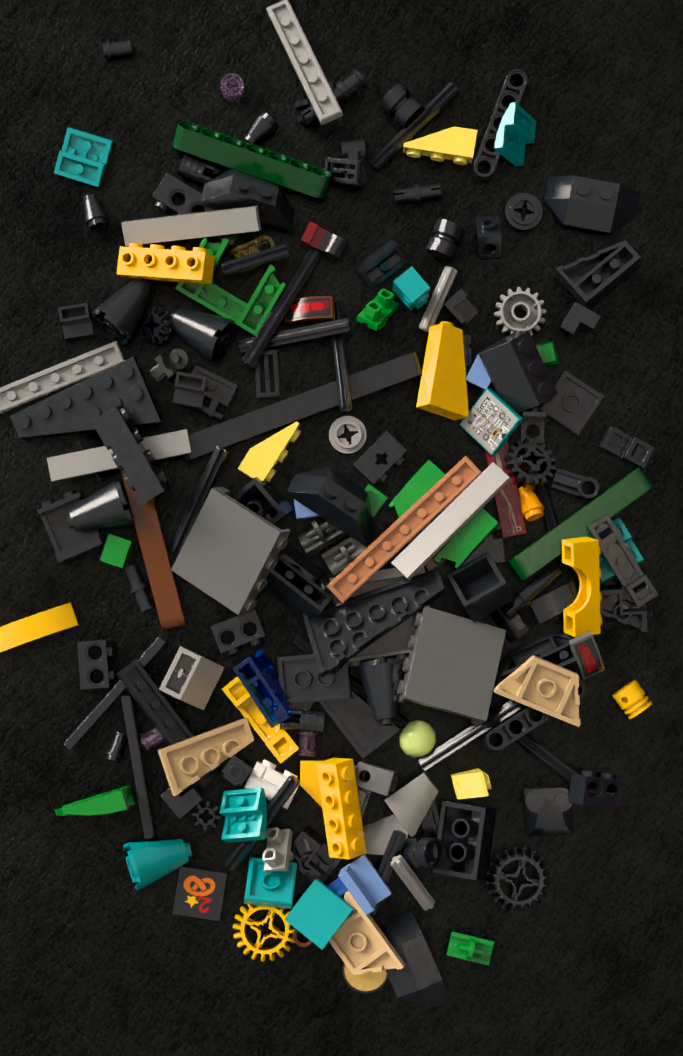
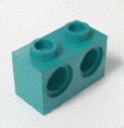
M412 266L393 281V291L410 311L415 307L418 310L428 302L430 287Z

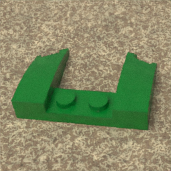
M204 237L199 245V248H205L207 253L215 256L213 273L230 242L229 239L222 238V243H208V237ZM270 264L248 303L214 283L179 282L175 289L217 314L235 321L234 324L256 336L280 298L286 284L284 282L280 285L273 274L276 268Z
M428 460L389 504L390 509L395 507L398 517H401L445 474ZM482 508L450 539L433 560L438 564H441L442 558L456 562L455 568L458 569L499 527L498 522Z
M128 785L64 805L62 808L56 809L55 813L56 816L110 814L130 808V805L136 804L137 801L132 785Z

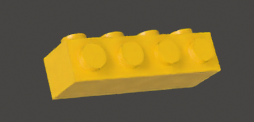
M129 243V247L120 246L117 275L129 279L142 278L144 280L212 284L215 256L207 253V249L193 247V251H185L186 248L180 246H171V250L164 249V246L152 244L150 248H143L141 244Z
M331 758L316 763L329 857L350 860L365 854L366 847L353 759Z

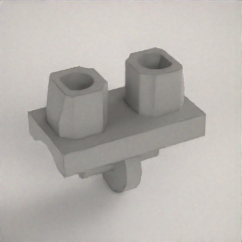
M276 827L266 830L267 847L263 852L262 858L265 861L264 871L266 873L288 871L289 861L293 860V852H291L293 831L291 829L280 830Z

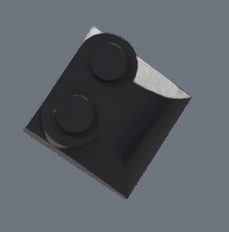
M570 786L523 788L526 836L574 834L573 803L568 802Z

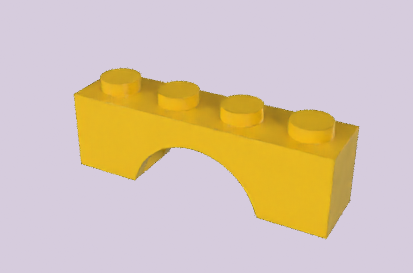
M587 536L562 539V563L571 566L576 571L580 583L576 599L570 606L563 609L564 633L575 638L589 631L593 635L601 634L602 617L600 614V602L602 595L600 592L601 570L599 568L601 548L599 540Z

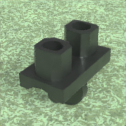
M181 348L174 349L169 354H161L155 358L158 364L150 370V373L157 382H161L163 379L167 381L172 377H176L177 371L188 372L185 367L190 361L189 354Z
M314 520L311 522L313 528L297 538L308 557L316 558L323 554V548L328 545L336 546L343 542V537L346 535L328 521L318 525Z
M349 537L321 556L334 576L345 569L367 547L354 538Z

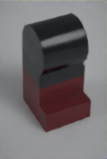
M311 221L301 239V245L317 249L321 254L336 260H341L348 245L345 239L318 227L317 224Z

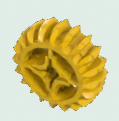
M247 904L250 908L248 910L241 906L240 911L244 916L240 914L235 916V919L240 921L241 924H233V929L240 930V932L233 935L234 938L242 937L237 946H247L243 951L245 955L250 950L254 951L251 957L253 960L257 957V953L261 954L260 959L262 962L265 961L266 954H269L270 960L274 961V952H277L279 957H283L284 954L281 948L283 947L289 951L291 947L286 942L294 943L293 936L290 933L293 934L295 928L290 927L291 924L285 920L291 910L285 913L283 911L285 908ZM258 910H269L264 919L258 920L254 918L253 920L249 918L252 913ZM275 913L282 918L285 924V932L280 931L273 924ZM268 918H270L269 929L272 931L270 933L267 931V934H264L263 938L260 939L262 928L259 925H264V923H267ZM246 925L251 926L257 932L258 937L255 944L247 936ZM269 937L282 939L272 947H262L265 939Z

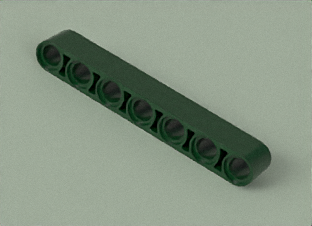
M178 122L173 141L174 148L312 197H325L331 178L329 171L191 122Z
M636 468L558 524L555 529L547 532L508 561L521 581L525 580L562 553V539L586 536L590 533L587 526L606 514L611 518L651 489L653 485L641 468Z

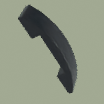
M608 514L587 526L592 537L599 540L602 555L638 608L658 596L657 591L640 569Z

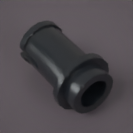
M108 40L107 43L102 44L104 58L109 57V60L115 56L132 55L130 40L109 43Z
M114 731L109 750L105 751L107 759L118 763L121 758L123 759L122 753L128 739L126 734Z

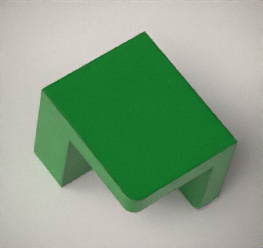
M109 534L100 560L124 569L134 542Z

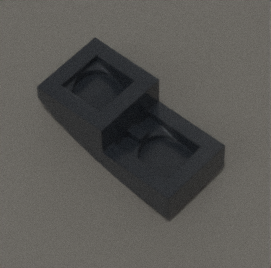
M608 426L599 445L605 451L644 469L655 448L613 426Z
M571 581L531 601L529 608L537 624H541L563 613V609L570 606L576 599L578 590L574 582Z

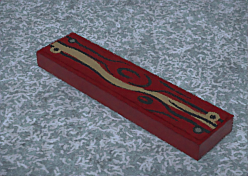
M508 441L504 443L496 455H491L484 448L488 466L494 462L508 475L511 470L504 467L508 462L504 460L509 450ZM515 476L510 477L511 480L494 496L503 538L526 534L516 483H514Z

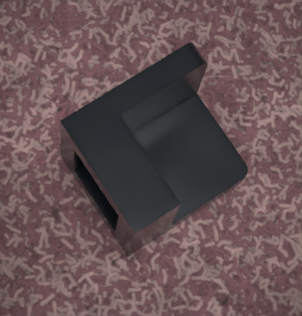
M462 289L455 293L443 306V309L461 328L478 314V310L467 299L468 295Z

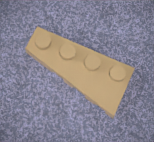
M247 718L237 720L158 750L173 796H177L186 787L198 781L200 777L215 769L224 760L232 757L254 741Z

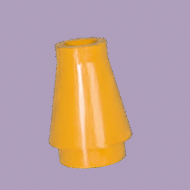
M527 485L526 488L520 487L518 491L520 494L522 517H525L528 522L542 518L545 508L531 485Z

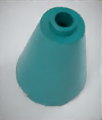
M183 839L123 844L124 851L129 850L127 851L128 856L125 858L132 882H138L135 886L136 890L143 889L188 863V857L192 856L189 843H184Z

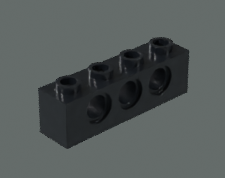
M166 173L152 195L153 200L156 202L155 206L165 213L169 210L176 215L192 214L198 208L205 210V212L219 210L200 204L202 194L169 173ZM178 196L185 198V202L181 206L173 204V200ZM243 233L211 237L215 239L214 243H222V238L229 239L230 242L227 247L233 250Z

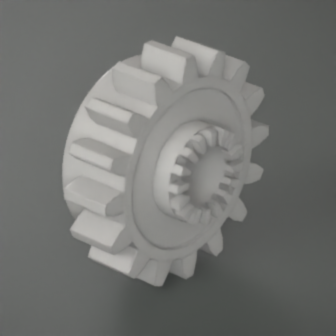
M517 287L514 293L511 289H508L507 297L503 294L500 296V300L503 303H496L495 305L500 310L494 312V317L500 318L496 322V326H504L503 334L507 331L512 334L515 331L529 330L532 336V330L536 332L540 330L537 323L543 324L545 321L544 318L540 317L546 313L545 309H541L544 301L536 299L538 293L530 294V288H527L524 292L521 291L520 287ZM522 308L526 312V317H516L514 310Z

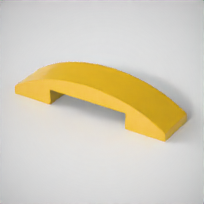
M67 603L0 627V653L79 625L72 604Z
M241 674L222 688L236 708L247 718L250 725L265 742L280 764L300 749L287 731L280 729L281 723Z

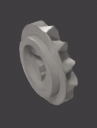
M353 416L340 417L330 427L329 440L334 449L341 453H354L361 449L366 441L367 434L364 424ZM344 425H346L349 432H358L351 437L350 445L346 438H338L344 434Z

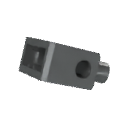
M358 762L357 765H354L357 787L385 796H391L395 793L400 772L367 762ZM366 772L370 773L369 781L365 779Z

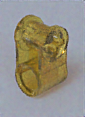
M260 236L248 243L235 247L230 251V255L237 259L242 257V254L246 256L259 252V247L263 243L271 244V248L276 245L272 238ZM250 268V269L241 271V272H239V273L242 274V273L248 272V271H250V270H252V269H254V268Z

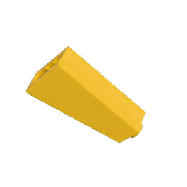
M441 321L440 324L430 326L416 407L452 420L467 418L469 414L463 331L454 327V324L451 322Z

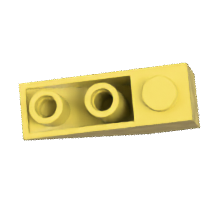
M451 127L404 143L403 152L413 158H420L423 155L429 156L433 161L442 162L444 159L453 160V163L458 165H467V163H472L477 130Z
M296 421L250 448L238 470L251 479L257 477L263 482L269 483L276 473L273 468L278 461L282 463L289 452L286 450L290 441L295 443L301 433L299 430L300 423Z
M479 768L451 775L457 799L489 796L487 790L492 789L489 776Z

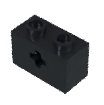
M386 431L353 464V467L372 486L376 483L381 485L390 476L387 472L393 466L398 468L407 459L404 456L407 450ZM379 455L380 457H383L385 455L387 457V464L384 465L381 463L378 466L376 464V456Z

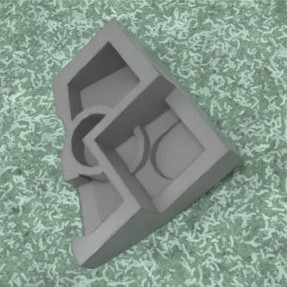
M423 772L386 798L385 802L409 835L413 837L439 791L427 773Z
M394 814L363 826L365 854L384 855L394 830L402 831L406 834V839L408 838V832Z

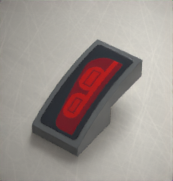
M591 631L569 640L572 654L576 659L583 680L605 670Z

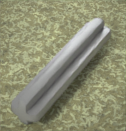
M444 267L419 325V328L424 332L429 333L430 326H434L457 275V270L453 267Z
M394 856L391 861L393 869L423 910L432 909L435 903L432 896L403 856Z

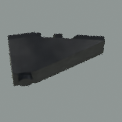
M257 477L252 479L235 497L236 501L275 526L294 510L279 491Z

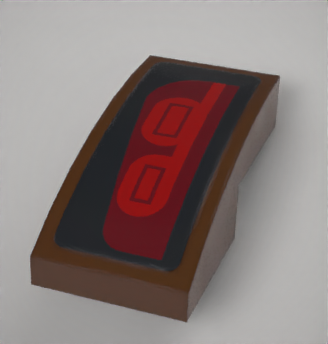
M333 296L296 298L285 315V323L290 326L308 321L317 324L335 320V298Z

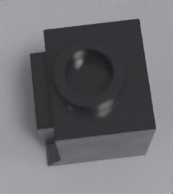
M234 754L221 773L233 785L241 787L254 767L248 766L238 758V755Z

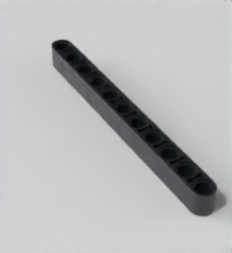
M418 352L401 356L350 375L352 402L421 377L423 365ZM337 380L188 435L192 453L182 455L184 462H192L211 455L216 446L227 449L287 427L296 421L300 422L340 407Z

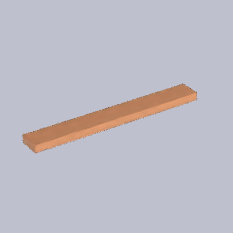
M467 456L461 459L327 585L328 589L344 603L482 472Z

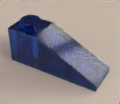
M261 649L232 668L271 728L292 716L275 670Z

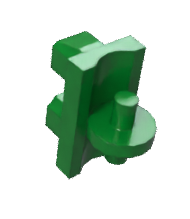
M381 289L378 295L359 313L357 321L367 323L368 328L375 331L381 330L386 325V321L398 309L399 303L393 301L394 294L386 289Z
M452 931L446 955L489 966L494 941Z

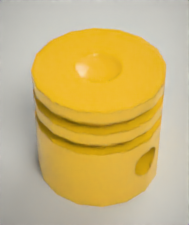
M636 680L628 683L613 694V698L621 709H625L624 713L629 714L628 719L634 718L652 705V702L648 701L649 697L644 696L646 693Z

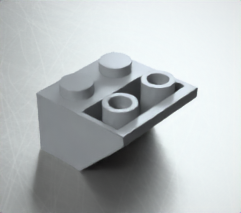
M180 646L159 690L204 710L225 667Z

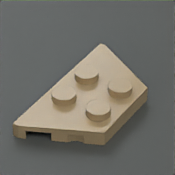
M533 655L494 688L496 694L577 727L580 726L579 675L573 671Z
M348 890L344 895V900L354 907V910L330 940L332 947L353 975L364 974L365 972H382L383 970L394 968L402 969L406 965L370 914L366 915Z

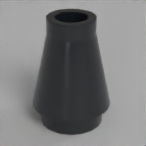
M264 111L261 115L258 114L244 138L251 144L257 145L276 130L275 127L278 123Z
M89 194L84 196L85 225L91 231L105 228L108 217L97 200L96 195Z

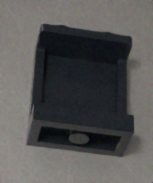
M76 490L63 494L64 499L57 502L52 499L42 503V508L37 510L56 552L57 561L61 564L105 545L99 530L76 532L75 528L70 529L66 519V515H69V509L85 500L84 494L82 492L77 493Z

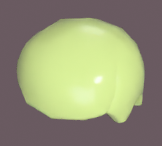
M411 721L399 735L400 748L410 757H424L435 746L436 732L425 721Z

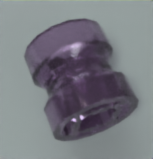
M235 73L225 75L220 83L223 97L230 102L241 100L245 93L242 78Z

